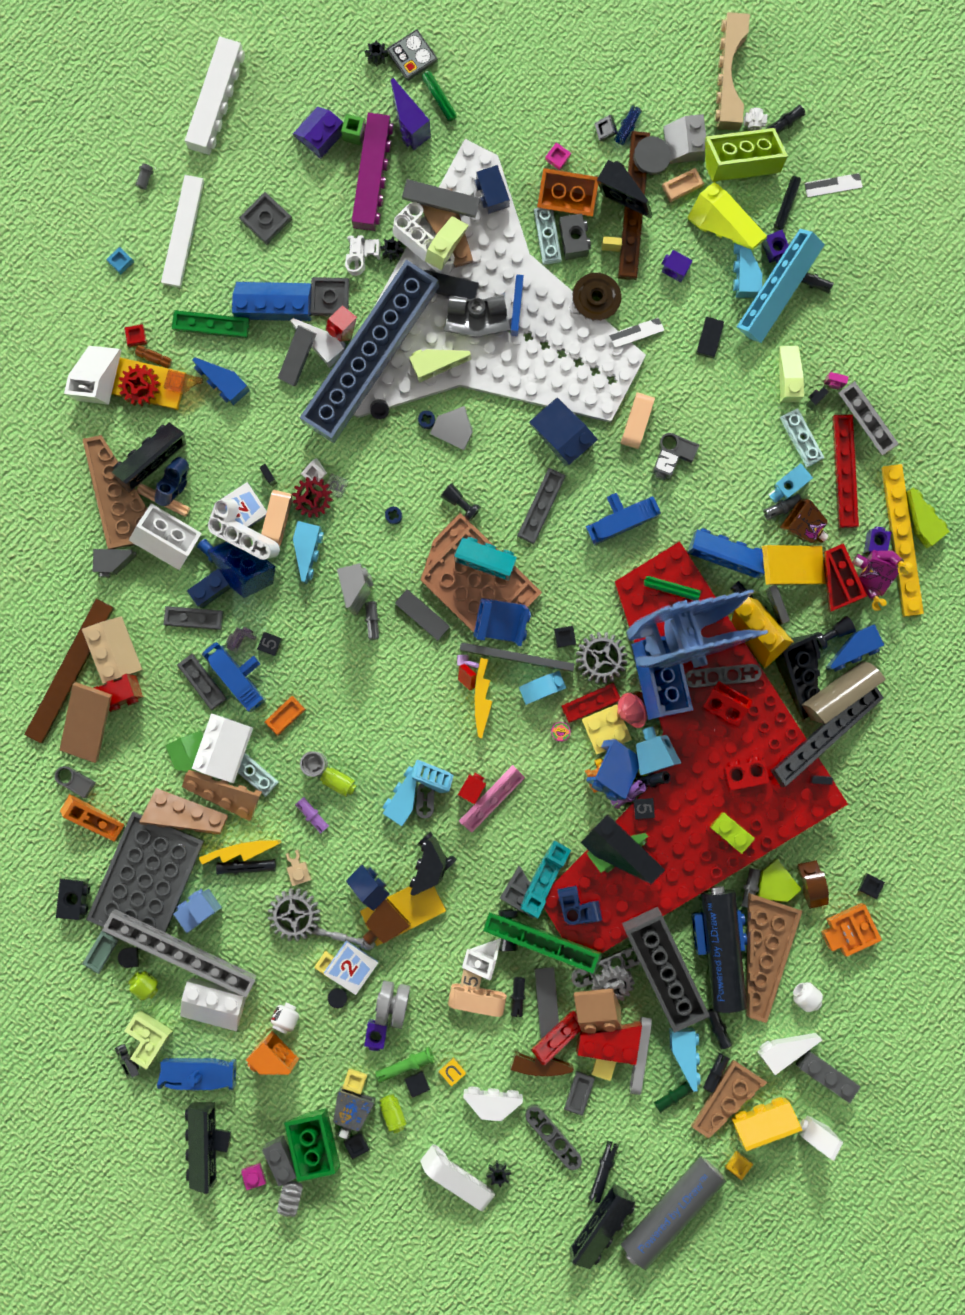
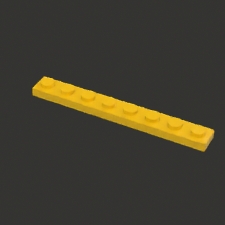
M902 464L883 466L881 470L893 551L904 560V563H912V568L906 569L909 571L908 575H897L902 616L922 615L924 611Z

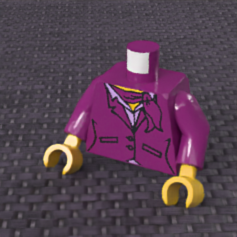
M873 550L867 558L856 554L852 561L855 566L860 568L858 571L859 579L866 594L873 601L872 608L875 611L881 610L878 603L881 606H886L887 604L885 599H879V595H884L898 574L902 576L908 575L909 571L906 569L912 568V563H904V560L892 550Z

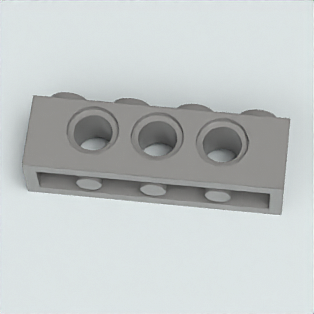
M855 381L839 392L882 456L899 446V443Z

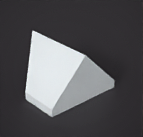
M501 938L472 949H467L462 968L491 980Z

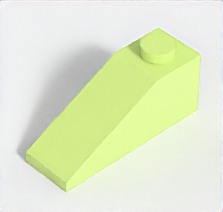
M452 216L436 234L428 247L425 262L442 270L469 225Z
M779 346L780 402H800L804 397V377L799 346Z
M426 349L424 351H415L409 359L420 383L471 360L470 351Z

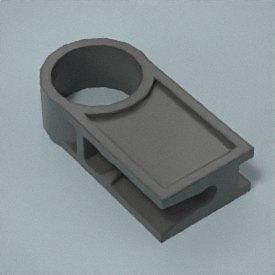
M674 433L664 434L659 442L660 449L663 448L679 454L680 459L692 463L699 444L677 436ZM665 437H672L676 441V447L666 449L662 443Z
M62 766L55 772V780L58 784L83 798L88 797L96 783L69 766ZM63 769L70 770L72 774L71 780L68 783H63L59 778V774Z

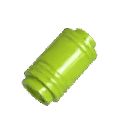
M327 767L320 778L323 785L345 797L348 794L352 795L357 787L355 785L356 780L351 779L333 767Z
M394 1094L381 1098L379 1106L388 1131L398 1133L404 1130L407 1122L398 1098Z

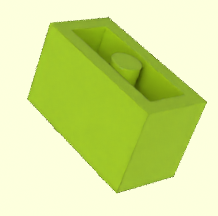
M724 812L710 826L741 854L755 839Z

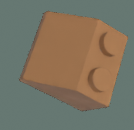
M613 988L574 992L578 1023L583 1033L592 1034L596 1031L612 1032L621 1029V1007Z

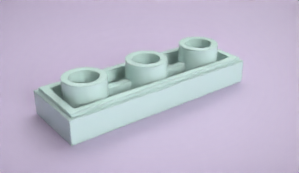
M534 208L543 265L559 263L562 259L554 212L549 209Z
M798 408L780 417L806 468L824 459ZM800 435H803L805 437V440H802L800 438Z
M244 753L238 773L267 797L279 781L249 755ZM249 767L253 768L252 774H249L247 771Z

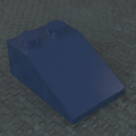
M558 397L529 421V424L564 466L570 465L598 440L589 428Z

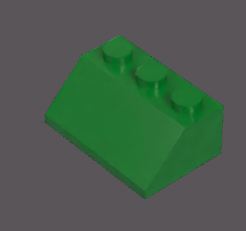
M328 1109L311 1111L284 1122L297 1182L336 1174L340 1168V1162Z

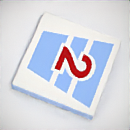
M248 482L221 499H234L238 503L239 510L235 521L248 528L266 517L267 510Z
M346 940L324 971V975L356 995L377 966L378 961Z

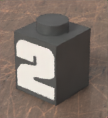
M662 448L652 470L655 477L660 480H669L680 455Z

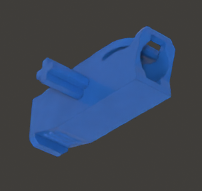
M613 493L606 497L613 514L591 525H587L586 529L595 546L659 517L661 512L653 496L624 508L618 494Z
M217 642L213 643L202 653L213 670L248 712H253L266 701L247 676L261 665L255 656H252L239 667L226 649ZM214 648L217 649L214 653H212V654L209 656L208 653H209L211 650H213Z
M164 1058L160 1062L161 1072L157 1089H161L165 1083V1087L174 1090H215L229 1086V1090H233L236 1086L237 1061L232 1059L228 1062L216 1058Z

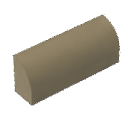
M861 661L803 703L802 706L812 721L826 724L886 679L874 665Z

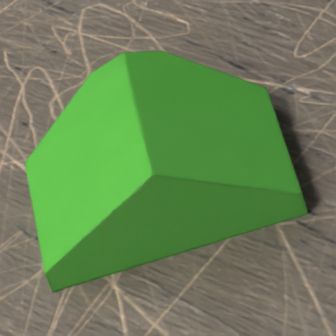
M202 731L184 736L165 745L175 770L188 772V770L195 771L192 769L203 738Z

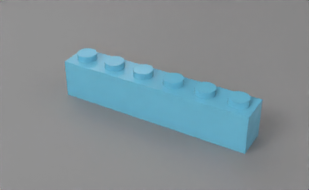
M799 229L737 325V328L749 339L762 343L811 265L820 254L825 244L813 232Z

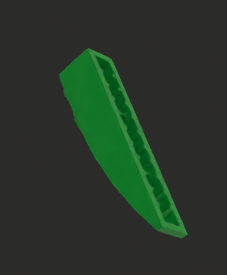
M489 912L483 931L593 974L597 971L603 954L570 940Z

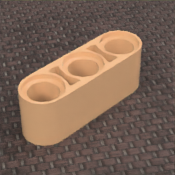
M639 392L636 393L620 444L639 449L655 397Z
M273 490L261 534L277 542L280 547L293 496L290 493Z
M456 983L451 985L448 1006L457 1010L501 1017L504 1013L507 996L500 991L485 988L476 990V987L466 985L461 987L460 984Z

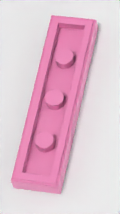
M512 765L459 822L472 833L525 777Z

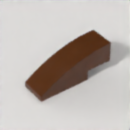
M515 1051L510 1064L511 1071L532 1076H556L572 1073L574 1070L573 1064L553 1057L546 1065H542L535 1055L533 1058Z

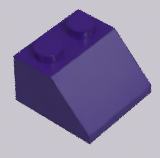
M316 107L295 130L293 136L321 159L342 136L343 121L330 110Z

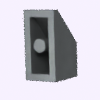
M93 549L92 572L99 574V577L110 578V575H117L136 557V552L119 549Z

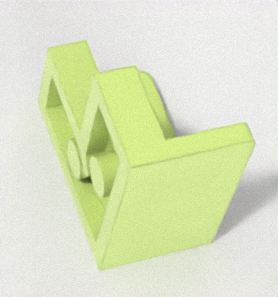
M143 1011L137 1012L124 1031L140 1041L130 1059L147 1070L155 1061L173 1030Z

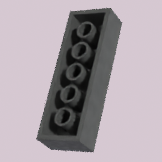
M659 908L651 909L622 923L674 1033L710 1017Z

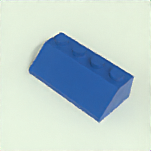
M236 282L232 295V314L234 317L249 318L250 320L290 321L294 318L299 321H311V283Z
M701 528L694 532L687 551L688 554L757 579L765 575L762 549L748 548L747 544L736 541V543L731 542L728 537L718 535L717 537L712 535L711 531Z
M662 636L661 639L666 654H670L671 651L668 647L666 637ZM646 639L631 644L634 659L639 656H651L650 652L645 650ZM636 663L648 720L693 710L683 664L679 663L666 668H644L637 666Z

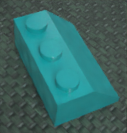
M472 537L462 538L454 555L456 563L507 581L510 580L517 557L511 551L503 550L501 552L496 550V546L492 544H479L478 540Z

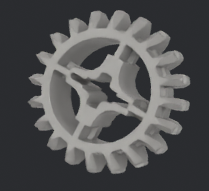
M597 632L596 639L593 634H590L591 641L589 642L588 639L584 638L583 642L586 646L582 644L578 646L583 652H576V655L582 656L576 659V663L582 662L583 665L579 666L578 670L584 668L586 671L582 675L586 676L589 673V681L596 677L595 683H599L600 678H602L603 684H606L607 677L612 682L614 681L613 674L616 677L621 676L617 670L625 671V668L620 665L627 664L628 661L622 660V657H627L628 654L621 653L626 647L621 646L619 648L618 644L621 643V640L619 639L615 643L613 641L615 635L608 639V632H605L604 637L601 638V633ZM595 643H606L601 651L589 648ZM611 646L617 654V663L609 656ZM587 653L595 660L593 669L587 664ZM602 653H604V658L607 661L603 660L602 662H599V657H597V654L601 655ZM602 665L614 668L608 673H597Z
M290 888L289 895L284 890L281 892L282 897L279 895L275 896L278 903L275 901L270 903L275 907V909H268L269 913L274 914L268 917V920H274L270 927L276 926L278 928L275 930V934H278L280 931L282 932L281 939L286 934L288 935V941H291L293 936L296 941H299L300 935L303 939H306V932L310 935L313 934V930L310 927L315 929L318 927L314 921H320V917L315 916V914L320 913L321 910H314V907L319 903H311V900L314 899L313 895L306 898L308 891L300 895V888L296 890V894H294L293 888ZM295 899L302 901L308 910L300 909ZM286 900H289L288 912L279 914L281 905ZM293 910L295 913L300 914L296 919H294V916L289 915ZM309 916L306 927L299 930L300 918ZM281 920L289 921L293 930L285 927Z

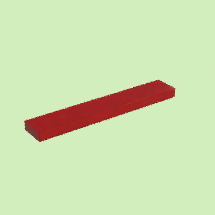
M853 414L834 415L832 417L838 528H858Z

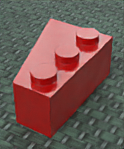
M844 543L825 551L823 554L828 611H834L867 597Z
M124 674L121 679L116 681L110 680L107 681V684L93 687L112 695L109 712L121 709L120 706L126 703L128 706L139 702L138 699L143 698L137 676L131 674Z
M640 1021L621 1024V1029L612 1032L596 1031L589 1034L580 1031L576 1048L577 1055L636 1065L642 1024Z

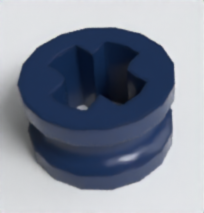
M422 411L418 416L419 425L424 429H431L435 423L434 414L431 411ZM424 416H427V418H432L430 419V424H427L426 422L422 423V421L424 420Z
M389 507L385 512V518L392 525L398 524L402 520V512L398 507ZM397 511L398 519L390 520L389 513Z

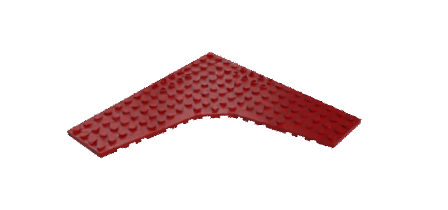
M680 541L615 581L629 628L636 621L663 607H673L674 603L687 600V603L695 601L644 586L646 576L700 590L699 602L708 598H716ZM726 616L713 624L703 627L701 635L704 638H710L737 630L729 617ZM664 621L656 624L660 637L665 636ZM646 637L640 638V639H636V640H633V641H634V643H636V642H638V641H641V640L646 639ZM745 642L706 656L708 664L705 666L694 668L692 661L683 664L685 675L691 670L747 664H755L760 667ZM750 668L749 672H743L744 669H740L742 673L741 680H745V675H750L751 678H754L758 674L753 668ZM762 669L761 677L755 682L727 685L753 700L738 727L726 722L722 717L710 713L708 709L703 707L715 686L688 687L693 710L659 718L663 730L662 735L668 736L681 763L655 771L654 773L667 771L671 776V781L668 784L658 785L656 788L649 786L637 798H653L655 818L635 819L633 802L616 822L630 836L646 833L648 835L646 838L647 843L642 848L665 871L653 884L617 867H614L609 872L605 870L600 872L587 855V852H589L587 849L552 885L545 899L544 908L562 938L603 953L628 938L622 923L656 907L659 908L662 916L668 914L848 805L834 781L833 785L810 784L811 776H830L819 757L785 787H781L773 776L771 770L806 740V737ZM729 670L727 678L731 681L738 678L737 671ZM701 672V677H695V674H691L688 681L696 684L697 680H702V684H706L704 680L705 673ZM716 672L708 673L707 679L710 682L718 681L719 676ZM759 757L760 760L765 759L770 783L729 791L724 767H729V762L740 761V764L748 763L747 759ZM756 765L753 766L751 774L754 777L760 776L761 768ZM735 769L732 771L731 777L733 780L739 781L742 778V773ZM722 812L755 838L742 854L710 828ZM577 885L580 905L599 901L603 920L576 925L566 923L559 901L558 889ZM575 910L568 912L569 920L576 921L578 919V913Z

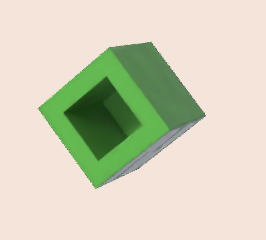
M346 113L341 130L343 141L362 145L366 127L364 118Z

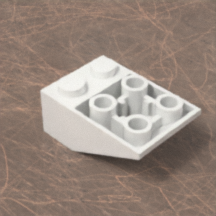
M88 346L68 375L64 394L77 401L109 405L121 349Z

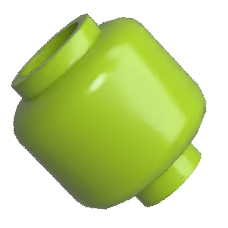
M147 971L136 972L128 983L130 985L129 991L141 1001L147 998L152 999L158 992L156 988L158 980Z

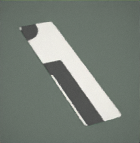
M857 173L806 182L805 188L807 197L862 188L860 174Z
M655 318L612 333L609 336L614 346L619 347L662 332L664 328L660 319Z

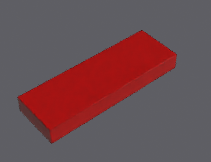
M612 683L561 705L568 723H571L618 702L620 695L615 684Z
M573 1010L567 1014L531 1049L542 1065H546L581 1031L577 1013Z

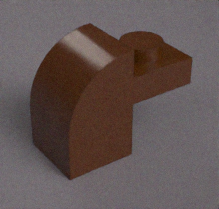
M817 860L798 864L797 869L804 884L803 894L809 909L828 905V886L824 872H821Z

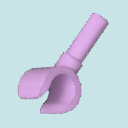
M457 655V665L460 666L465 663L467 666L479 667L478 663L468 661L469 655Z

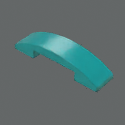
M553 841L531 880L523 899L521 910L536 919L539 918L553 882L571 852L569 848L557 841Z

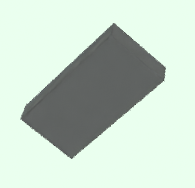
M576 1070L564 1110L583 1116L595 1080L594 1076Z

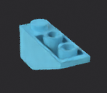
M734 243V254H737V261H734L733 272L736 273L733 291H736V298H755L762 288V272L751 249Z
M298 521L293 543L301 581L308 584V580L313 578L314 569H312L313 562H316L318 559L319 551H317L318 543L321 544L323 541L324 532H322L320 526Z
M414 766L408 767L404 773L406 777L404 782H399L393 790L396 794L392 800L388 798L382 807L385 809L383 814L401 826L404 825L414 810L417 781L411 778Z
M693 1027L684 1028L675 1033L672 1028H669L670 1049L693 1091H697V1085H700V1074L697 1073L700 1057L699 1053H696V1045H699V1035Z

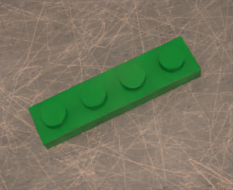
M174 310L172 330L248 339L250 319Z

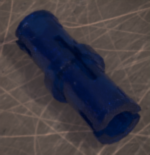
M631 106L628 115L622 120L618 134L614 137L616 143L620 144L621 142V145H624L630 132L634 131L635 123L642 113L639 107Z

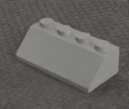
M360 563L337 569L346 608L353 615H358L371 593L370 587L373 586L370 573Z

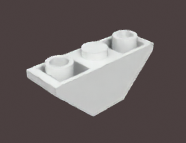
M478 1087L464 1089L463 1098L482 1120L502 1121L523 1102L522 1094L515 1090H508L507 1093H504L494 1088H489L488 1091H482Z

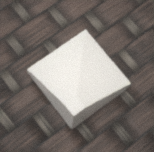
M316 458L310 462L301 474L305 478L309 477L311 481L315 476L319 482L327 472Z

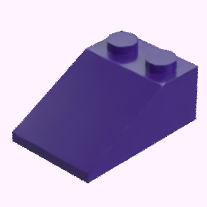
M392 78V94L402 134L401 139L407 147L410 146L413 150H416L431 138L430 120L398 82Z

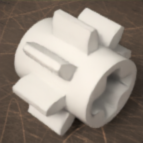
M752 108L744 117V126H748V131L762 130V127L765 128L768 115L763 114L761 108Z

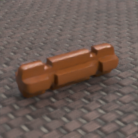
M138 345L135 350V354L141 358L144 357L146 360L162 365L165 368L171 366L172 360L167 356H162V354L146 349L141 345Z

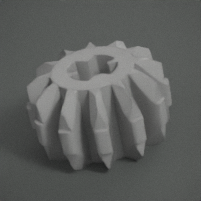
M289 1181L283 1184L277 1208L278 1214L286 1217H294L297 1214L303 1188L302 1184L296 1181Z

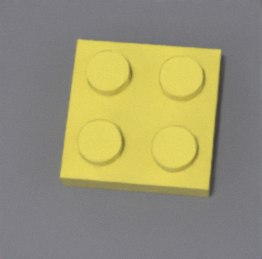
M617 704L581 719L596 755L606 751L601 748L604 740L616 739L621 744L632 740L624 720L617 713Z

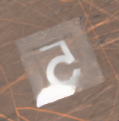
M331 473L326 483L330 485L328 491H333L334 494L332 495L341 499L349 481Z

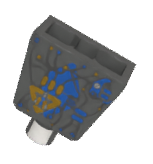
M340 1087L333 1123L340 1125L337 1134L339 1137L348 1139L351 1130L360 1131L374 1105L375 1098L362 1093L360 1095Z

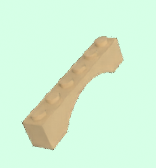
M727 12L725 20L721 22V32L724 33L719 45V50H722V56H719L718 62L721 74H718L717 86H720V92H717L716 104H719V109L715 112V122H718L717 129L739 131L743 123L744 104L734 88L731 66L733 56L746 41L749 32L750 14Z

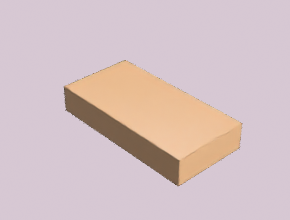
M696 168L662 184V188L670 203L704 186V182Z

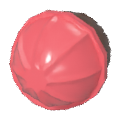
M640 691L625 693L618 702L617 713L622 720L635 728H642L647 721L645 702Z

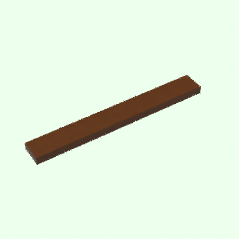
M632 131L628 173L645 195L647 173L641 172L636 167L633 155L638 142L643 138L650 137V133ZM625 206L618 278L637 280L643 215Z
M95 599L24 735L39 743H44L72 689V685L76 682L91 653L82 629L107 621L114 610L113 606Z

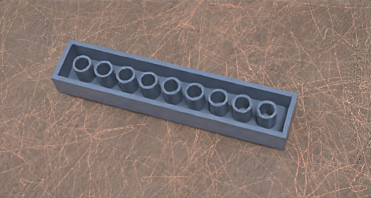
M408 260L404 262L300 416L303 424L332 443L336 442L439 288V282L436 278Z

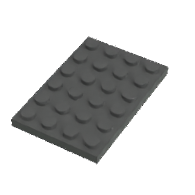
M132 811L86 920L104 927L111 912L116 909L166 933L205 841L173 827L165 826L164 828L150 824L140 825L139 821L142 814Z

